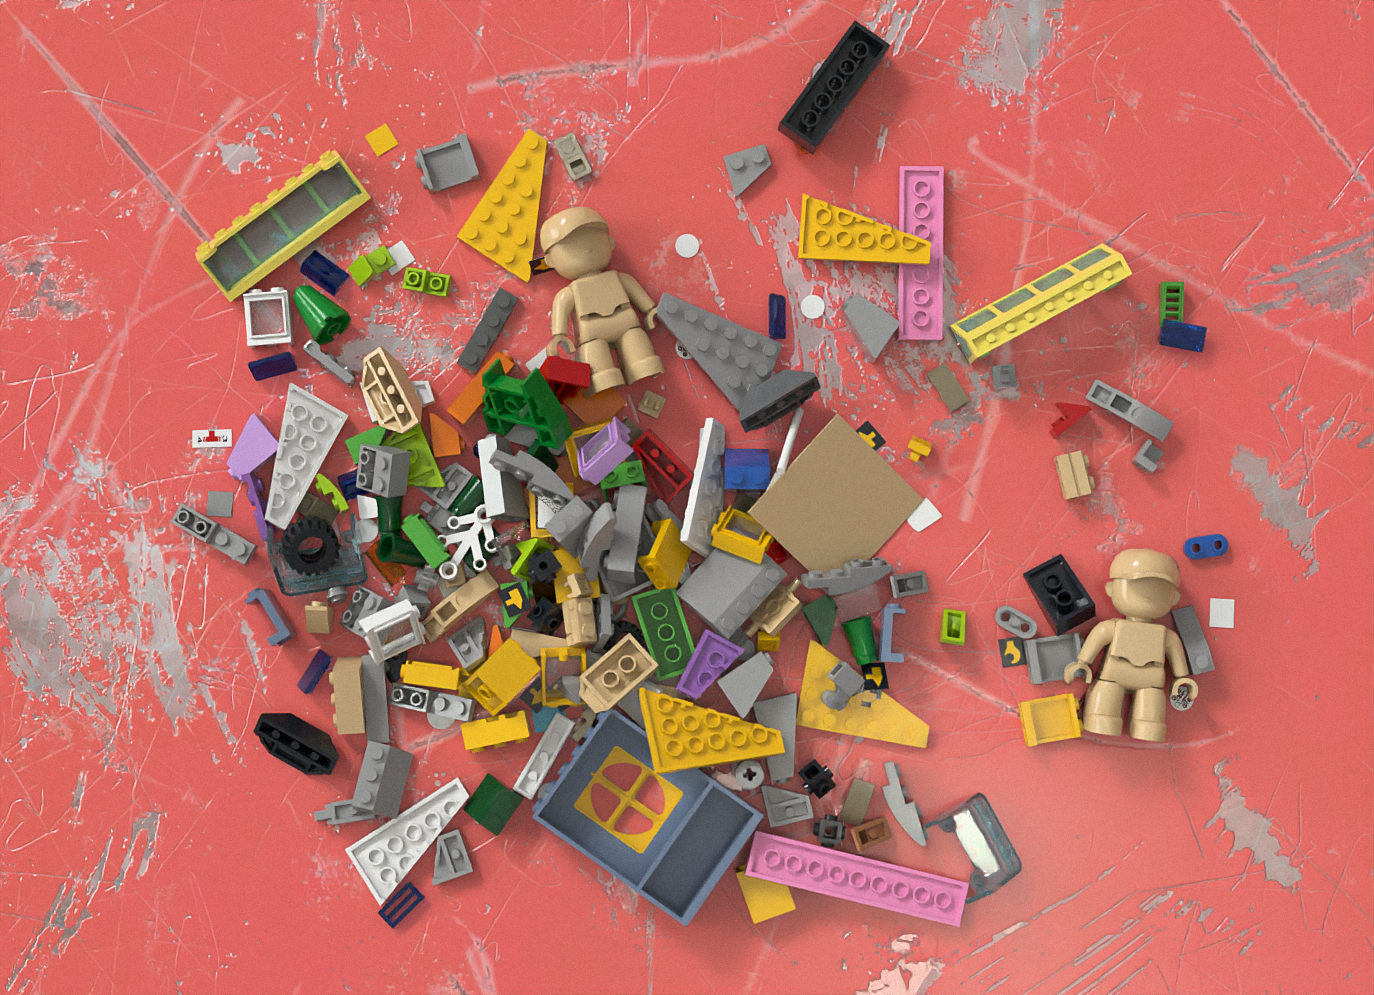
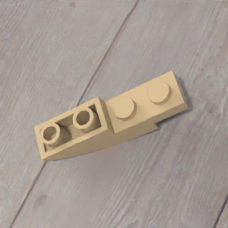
M489 570L483 571L458 588L431 610V614L421 622L426 631L424 635L430 643L437 641L461 618L472 613L501 587Z

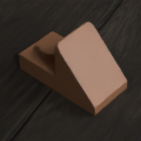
M885 816L851 828L857 851L892 838Z

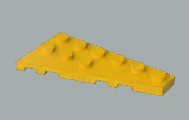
M803 193L799 259L930 265L931 242Z

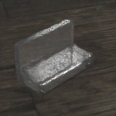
M523 520L491 540L504 563L521 553L515 544L522 542L518 534L531 527L527 520Z
M873 584L833 598L838 607L836 612L841 623L881 610L882 607L877 595L876 585Z

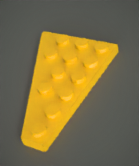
M528 129L457 235L458 239L527 284L531 279L529 261L533 260L547 151V140Z
M645 687L638 689L655 775L783 755L785 753L781 731L765 728L757 723L752 724L726 713H718L716 710L705 709L679 698H671L663 693L658 694L646 690Z

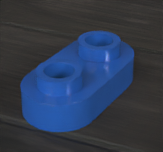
M1220 534L1189 538L1183 545V552L1189 559L1221 556L1228 550V541ZM1216 541H1219L1221 544L1219 549L1214 547ZM1194 544L1199 546L1198 552L1193 551L1192 546Z

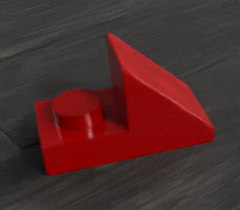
M1056 403V407L1065 419L1060 417L1051 424L1053 429L1049 433L1053 438L1058 437L1092 409L1090 406Z

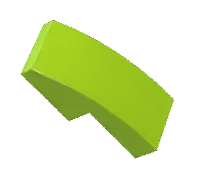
M406 267L402 288L448 298L452 276Z
M316 474L317 481L314 483L319 494L323 493L325 497L334 494L331 500L335 510L340 509L342 514L351 511L346 500L334 484L322 474Z

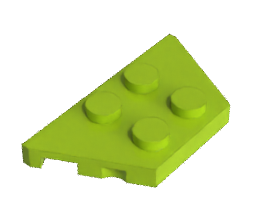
M421 422L404 434L394 431L383 442L382 446L396 447L411 452L407 486L447 487Z

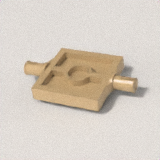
M795 578L788 587L778 584L749 616L753 623L744 633L751 638L758 629H761L774 637L804 606L794 595V592L802 583Z

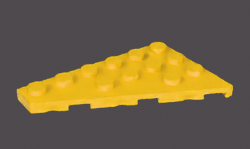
M809 641L796 715V725L926 748L930 726L883 691L880 700L875 699L871 702V708L861 706L862 699L857 695L848 697V703L841 711L827 707L822 702V694L828 689L834 691L835 684L826 675L840 659L816 641Z

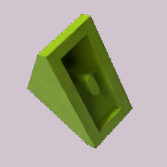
M944 608L938 642L959 646L964 645L966 612Z

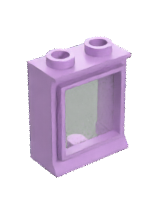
M615 416L612 423H608L581 448V451L577 450L579 474L585 481H591L595 486L634 451L627 444L630 440V437L627 435L630 429Z

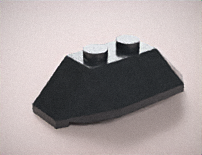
M262 713L253 732L259 737L269 754L306 775H331L339 759L329 734L292 713Z

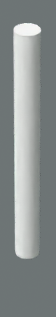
M802 408L795 409L776 470L778 474H784L804 413Z

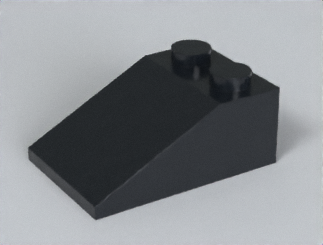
M1062 554L1023 573V577L1042 613L1057 636L1096 616L1095 603Z

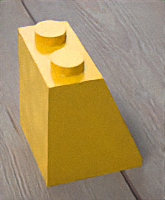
M509 637L462 686L492 716H495L523 689L541 668L533 657L528 656L522 650L518 642L513 641Z

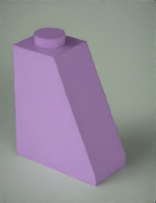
M255 413L249 417L226 463L230 467L228 470L229 474L235 480L239 479L242 481L241 475L246 473L255 474L276 457L279 441Z

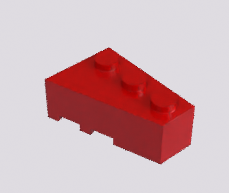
M547 356L539 368L560 405H563L564 400L569 396L570 398L577 396V391L580 389L586 390L590 387V364L563 359L559 356Z
M651 429L646 430L632 444L658 498L668 505L693 480L694 472Z

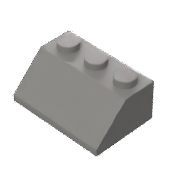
M368 740L351 804L353 809L397 819L413 754L390 745Z

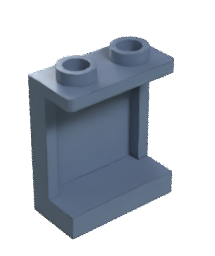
M256 588L247 594L249 598L244 600L245 603L255 605L261 602L278 631L267 638L271 646H280L297 636L296 631L271 590Z
M887 604L886 608H881L878 661L904 662V654L891 653L893 614L907 613V609H902V604Z

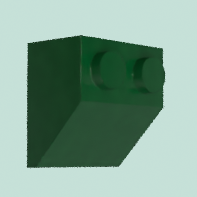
M826 595L801 608L822 647L829 645L837 616L835 610L838 608L832 597L828 598Z
M487 773L463 810L480 825L498 836L524 797L490 773Z

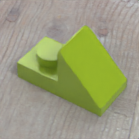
M383 245L366 256L364 254L360 255L348 267V270L358 286L361 287L395 266L396 263L386 246Z
M538 538L516 543L515 546L522 554L510 572L514 576L530 582L531 579L526 573L529 571L527 568V564L530 563L528 559L537 552L542 554L548 549L551 551L554 546Z

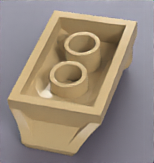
M629 633L579 677V696L595 713L609 711L645 679L652 677L659 668V665Z

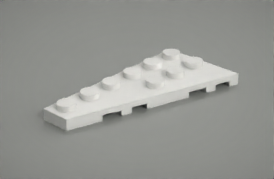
M289 383L264 519L282 530L287 528L348 417L344 412L293 383Z
M706 418L703 428V436L698 450L697 464L694 469V478L689 492L690 496L680 538L682 543L704 558H707L716 548L711 546L713 536H710L713 525L718 522L724 503V488H720V476H724V467H721V455L725 452V426L715 418Z
M459 777L398 815L397 819L393 818L345 849L380 906L470 797Z

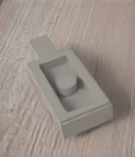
M310 339L302 348L317 363L349 388L356 383L353 377L354 372L345 365L343 368L336 363L337 359L329 352L326 354L321 352V345L316 341Z
M424 501L419 507L428 514L426 520L429 521V524L445 536L471 529V527L465 524L461 525L460 529L456 531L451 530L448 527L447 521L454 515L438 503L433 507ZM453 520L451 521L450 525L452 527H456L458 525V521Z
M353 799L330 802V804L325 805V810L315 811L314 818L316 822L327 820V825H339L377 819V814L353 809L351 806Z

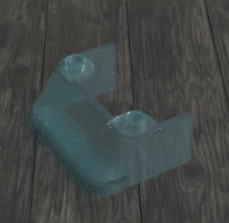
M355 513L350 514L351 530H346L340 535L338 559L334 558L335 565L333 567L329 565V571L325 573L322 570L320 571L321 575L318 576L315 573H311V576H306L305 572L301 575L297 573L296 569L292 570L282 552V543L276 542L272 528H267V555L279 588L284 595L298 596L326 591L338 586L360 585L367 581L368 571L363 540ZM321 547L298 552L311 555L316 553Z
M982 793L966 798L924 824L926 829L938 824L945 833L955 831L975 870L970 874V885L975 890V893L965 900L967 904L994 894L1022 869V863L988 799Z

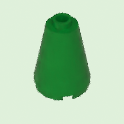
M301 285L294 291L293 300L314 341L319 345L335 340L332 336L336 333L341 335L347 329L351 322V317L345 309L310 285Z

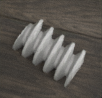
M745 760L737 764L735 777L742 787L753 789L762 783L764 772L756 760ZM747 768L755 772V774H752L751 779H748L746 775L743 776V773L747 772Z

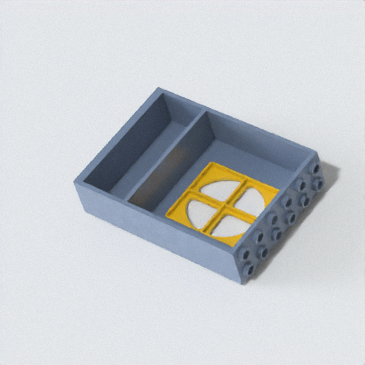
M614 707L609 711H601L597 716L599 722L596 727L591 725L583 736L586 738L584 744L581 745L579 743L570 754L574 757L570 763L566 761L558 771L560 778L557 782L555 780L551 781L544 791L548 794L544 800L540 798L532 808V811L535 812L532 818L687 927L757 827L764 814L700 768L655 775L646 730ZM617 763H631L642 768L641 774L629 791H623L606 779L602 774L603 770ZM648 776H654L664 792L665 809L660 815L654 813L635 798L636 793ZM594 783H600L621 799L620 804L606 822L600 820L592 805L591 788ZM628 806L634 807L654 823L650 830L640 834H624L614 829L615 823Z

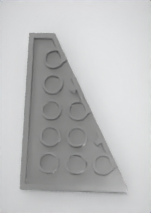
M667 293L662 294L655 311L657 317L664 322L667 329L675 335L683 348L696 360L699 367L707 373L715 386L728 398L731 405L739 413L741 412L747 392L770 378L782 348V343Z

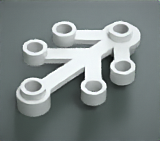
M485 504L478 506L473 514L461 517L452 516L447 521L448 527L453 531L460 529L461 525L474 523L470 530L447 536L439 535L437 537L439 540L442 538L446 539V544L443 545L445 548L450 544L462 542L452 559L440 566V574L445 580H453L457 577V567L470 546L474 557L473 566L475 570L481 572L486 569L487 563L482 556L478 534L482 528L487 540L485 542L486 550L490 553L498 550L499 545L494 538L491 525L495 519L481 518V514L486 512ZM457 520L458 525L452 527L450 525L451 521ZM490 542L496 544L494 549L488 548ZM478 561H483L484 565L483 567L478 568L476 567V563ZM448 568L453 569L452 575L445 574Z

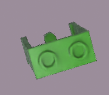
M641 460L619 464L600 481L605 503L609 502L607 489L640 482L642 486L647 487Z
M412 513L403 520L405 524L401 528L432 569L435 568L438 571L440 566L444 562L450 561L453 556L448 554L450 550L443 546L445 544L441 539L437 538V533L428 521L423 519L425 517L419 513L417 515Z

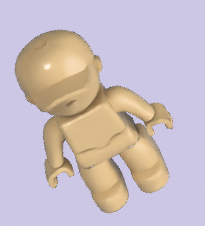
M570 207L547 219L540 231V242L545 254L544 261L546 265L550 268H555L558 274L564 278L574 280L567 287L561 289L553 301L551 324L552 337L554 339L546 347V356H559L556 346L562 345L567 355L573 354L576 350L574 361L590 364V387L586 390L582 388L585 399H588L594 394L610 387L616 390L625 383L629 386L637 380L650 375L652 378H656L663 374L665 369L661 358L655 354L653 345L646 334L647 331L655 328L653 316L657 317L655 314L657 307H654L656 304L631 275L617 272L616 270L601 272L610 263L612 250L615 247L614 239L608 236L610 232L608 223L593 208ZM630 302H632L642 313H646L644 317V327L646 332L640 328L639 319L637 317V314L631 307ZM570 317L573 324L575 348L572 341L565 337L568 335ZM660 320V322L662 323V325L667 328V326L664 324V322H662V321ZM616 348L619 354L618 361L622 373L619 368L615 367L610 352Z
M1131 548L1121 551L1114 558L1109 573V579L1112 581L1107 582L1105 585L1106 594L1111 597L1114 607L1120 614L1125 615L1126 619L1112 618L1111 620L1098 623L1083 644L1077 657L1079 660L1071 662L1065 667L1064 680L1067 684L1074 680V672L1081 668L1084 672L1083 682L1091 683L1085 696L1082 714L1083 729L1099 734L1121 736L1123 725L1121 710L1124 693L1132 694L1126 734L1138 739L1165 742L1167 731L1165 724L1166 695L1163 690L1165 684V655L1173 676H1176L1170 683L1169 694L1177 695L1178 687L1183 683L1187 685L1186 695L1191 701L1198 694L1196 682L1187 678V675H1189L1182 642L1177 633L1164 625L1152 623L1153 620L1161 619L1168 614L1172 606L1178 603L1180 593L1176 591V588L1180 587L1181 574L1179 565L1168 554L1154 551L1153 549ZM1105 646L1103 657L1095 674V680L1091 682L1092 672L1088 665L1093 663L1098 653Z

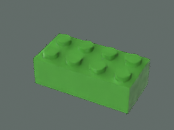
M675 588L654 589L631 597L650 656L659 665V668L655 671L658 681L683 674L695 650L678 596L675 593Z

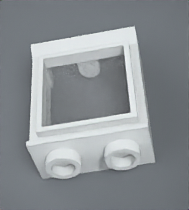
M283 287L271 288L270 292H262V289L249 290L248 294H243L247 346L249 348L255 349V346L260 345L273 347L276 344L282 343L295 345L291 295L287 290H284Z
M407 599L359 620L360 626L367 635L364 637L365 641L371 649L368 652L377 666L382 661L416 645L426 644L423 636L426 634L423 624L418 620L421 617L417 606H412Z

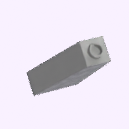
M499 434L486 435L485 439L478 440V450L487 518L508 523L529 519L530 515L520 479L514 477V474L508 471H499L492 464L488 463L496 449L513 456L509 440L500 437Z
M795 692L753 703L757 724L763 725L765 728L781 731L785 753L783 755L766 757L771 781L776 780L777 784L790 781L789 777L794 776L797 695Z

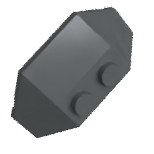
M784 369L749 390L739 415V421L745 433L766 427L803 405L814 392L821 388L816 374Z

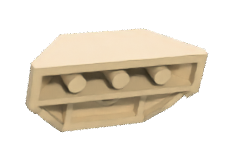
M378 347L363 359L364 369L361 389L380 427L404 434L421 422L422 402L404 367L383 347Z

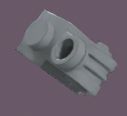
M840 660L826 675L835 684L834 691L825 690L821 697L822 702L830 709L841 711L848 703L847 698L857 694L862 689V684L865 680L846 662Z

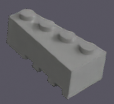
M624 485L620 486L619 490H615L614 503L617 504V524L613 527L615 537L614 540H611L610 553L605 554L604 567H607L609 581L635 584V566L638 564V544L641 542V524L644 520L647 487Z

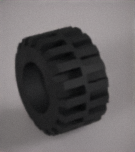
M305 516V520H301L300 517L297 518V523L293 524L291 522L288 525L290 529H285L283 532L284 537L281 538V548L287 563H289L292 570L296 569L297 573L301 575L305 572L306 576H311V573H315L318 576L321 575L320 571L322 570L326 573L329 571V565L332 567L335 565L334 558L338 559L339 557L338 550H340V545L334 529L331 525L329 526L326 520L323 519L321 521L317 516H314V519H311L310 516ZM317 537L323 540L321 548L314 554L305 555L298 552L299 545L306 538Z

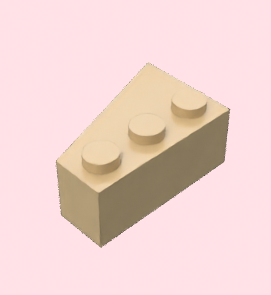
M362 656L338 657L333 671L329 673L330 685H334L331 703L332 706H336V714H333V725L338 728V734L365 733L366 715Z

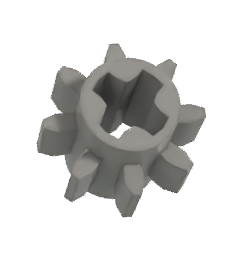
M425 564L424 568L418 567L413 581L418 584L417 589L425 592L428 591V588L435 589L439 574L434 572L435 568L432 569L427 564Z

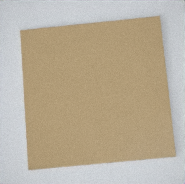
M837 413L786 469L785 473L751 507L748 513L808 571L830 572L831 569L843 570V562H851L852 559L869 561L924 499Z

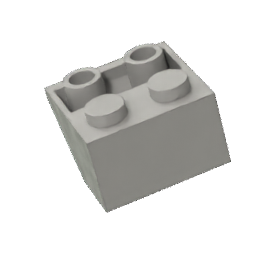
M360 444L356 487L387 498L406 495L411 452L396 447Z
M359 585L353 594L346 612L343 614L340 625L364 638L367 635L360 626L359 620L397 603ZM392 626L377 632L381 646L384 644Z

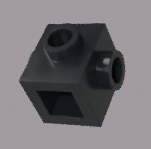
M550 549L542 554L537 552L528 559L530 562L527 564L529 571L526 573L534 583L537 581L542 585L545 582L548 585L557 578L556 574L562 570V565ZM543 566L546 570H541L540 567Z
M544 596L527 616L534 622L531 625L541 634L545 631L551 636L564 620L563 611Z
M816 759L812 760L798 772L805 781L802 786L810 795L815 793L819 799L836 786L831 779L834 774L826 765L822 768Z
M825 814L824 818L819 817V823H814L813 835L817 836L816 840L821 842V846L834 847V844H840L841 839L845 838L846 826H842L843 822L838 820V816ZM827 826H831L833 828V832L831 834L825 833V828Z

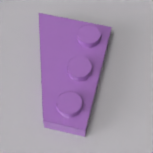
M251 473L241 475L242 481L248 482L250 488L247 493L249 502H251L252 506H256L257 509L254 511V517L263 541L273 540V534L276 533L275 525L264 520L268 501L263 499L262 491L265 489L262 479H258L256 475Z
M707 629L704 630L675 689L693 699H697L745 649Z

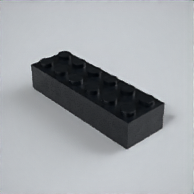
M854 20L780 121L777 130L813 155L885 57L890 44Z

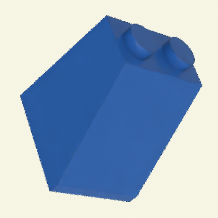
M725 448L724 492L765 493L770 484L768 449Z

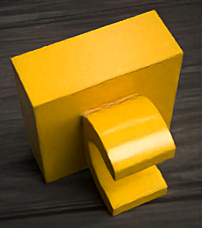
M912 435L908 443V448L912 449L909 459L917 462L921 454L928 456L932 444Z
M760 629L757 639V651H779L780 632L772 637Z

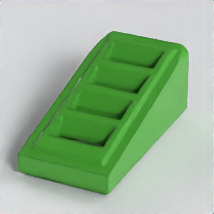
M1162 282L1159 284L1161 328H1182L1184 282ZM1167 289H1177V293H1167ZM1166 298H1177V302H1166ZM1166 307H1177V311H1166ZM1177 316V320H1165V317Z

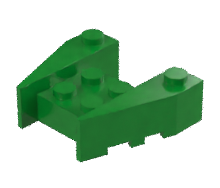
M497 359L483 373L482 386L485 387V394L482 396V401L485 403L483 417L489 432L506 436L516 424L532 427L536 430L540 445L557 450L573 434L567 414L538 368H535L525 380L506 376L501 360Z

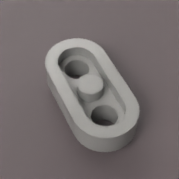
M1002 606L995 612V622L1005 630L1022 639H1028L1035 635L1037 625L1027 615L1010 606ZM1003 613L1009 615L1008 621L1002 619ZM1022 624L1028 625L1027 632L1021 630Z

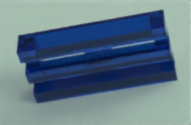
M409 881L378 914L393 929L425 896ZM409 888L412 892L386 915L384 912ZM416 895L418 898L393 922L391 918Z

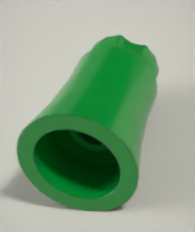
M863 616L841 623L851 646L853 657H856L857 665L877 661V649L874 642L871 616Z

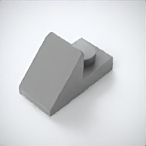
M925 570L890 576L894 598L929 592Z

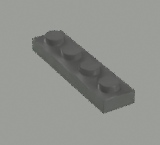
M499 287L459 357L458 365L477 374L519 300L518 297Z

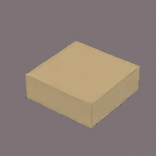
M463 563L458 565V575L455 579H444L446 589L462 586L467 583ZM448 568L445 574L452 575L453 569Z

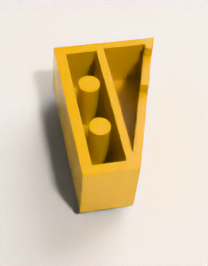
M527 709L460 724L466 750L471 749L472 753L484 751V746L492 744L494 748L507 746L506 741L515 740V744L528 741V737L532 736Z

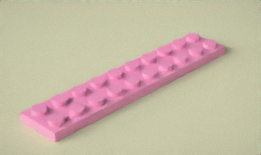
M755 830L744 875L960 927L969 883Z

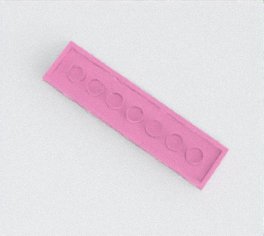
M899 167V231L931 242L930 265L899 264L898 321L901 322L898 326V340L942 341L944 167Z

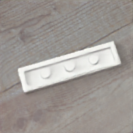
M556 712L514 785L513 790L532 800L576 722Z

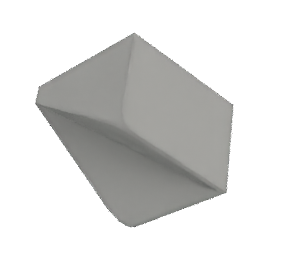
M562 676L563 697L576 704H581L579 676Z

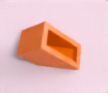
M434 413L429 414L434 457L442 459L463 456L462 450H466L465 438L460 437V434Z

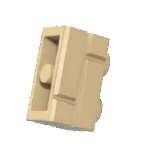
M1082 450L1054 457L1064 500L1093 493L1092 489L1095 488L1093 477L1088 476L1087 468L1090 466L1088 456L1086 454L1083 455Z
M573 598L562 603L567 647L588 646L597 642L592 598Z

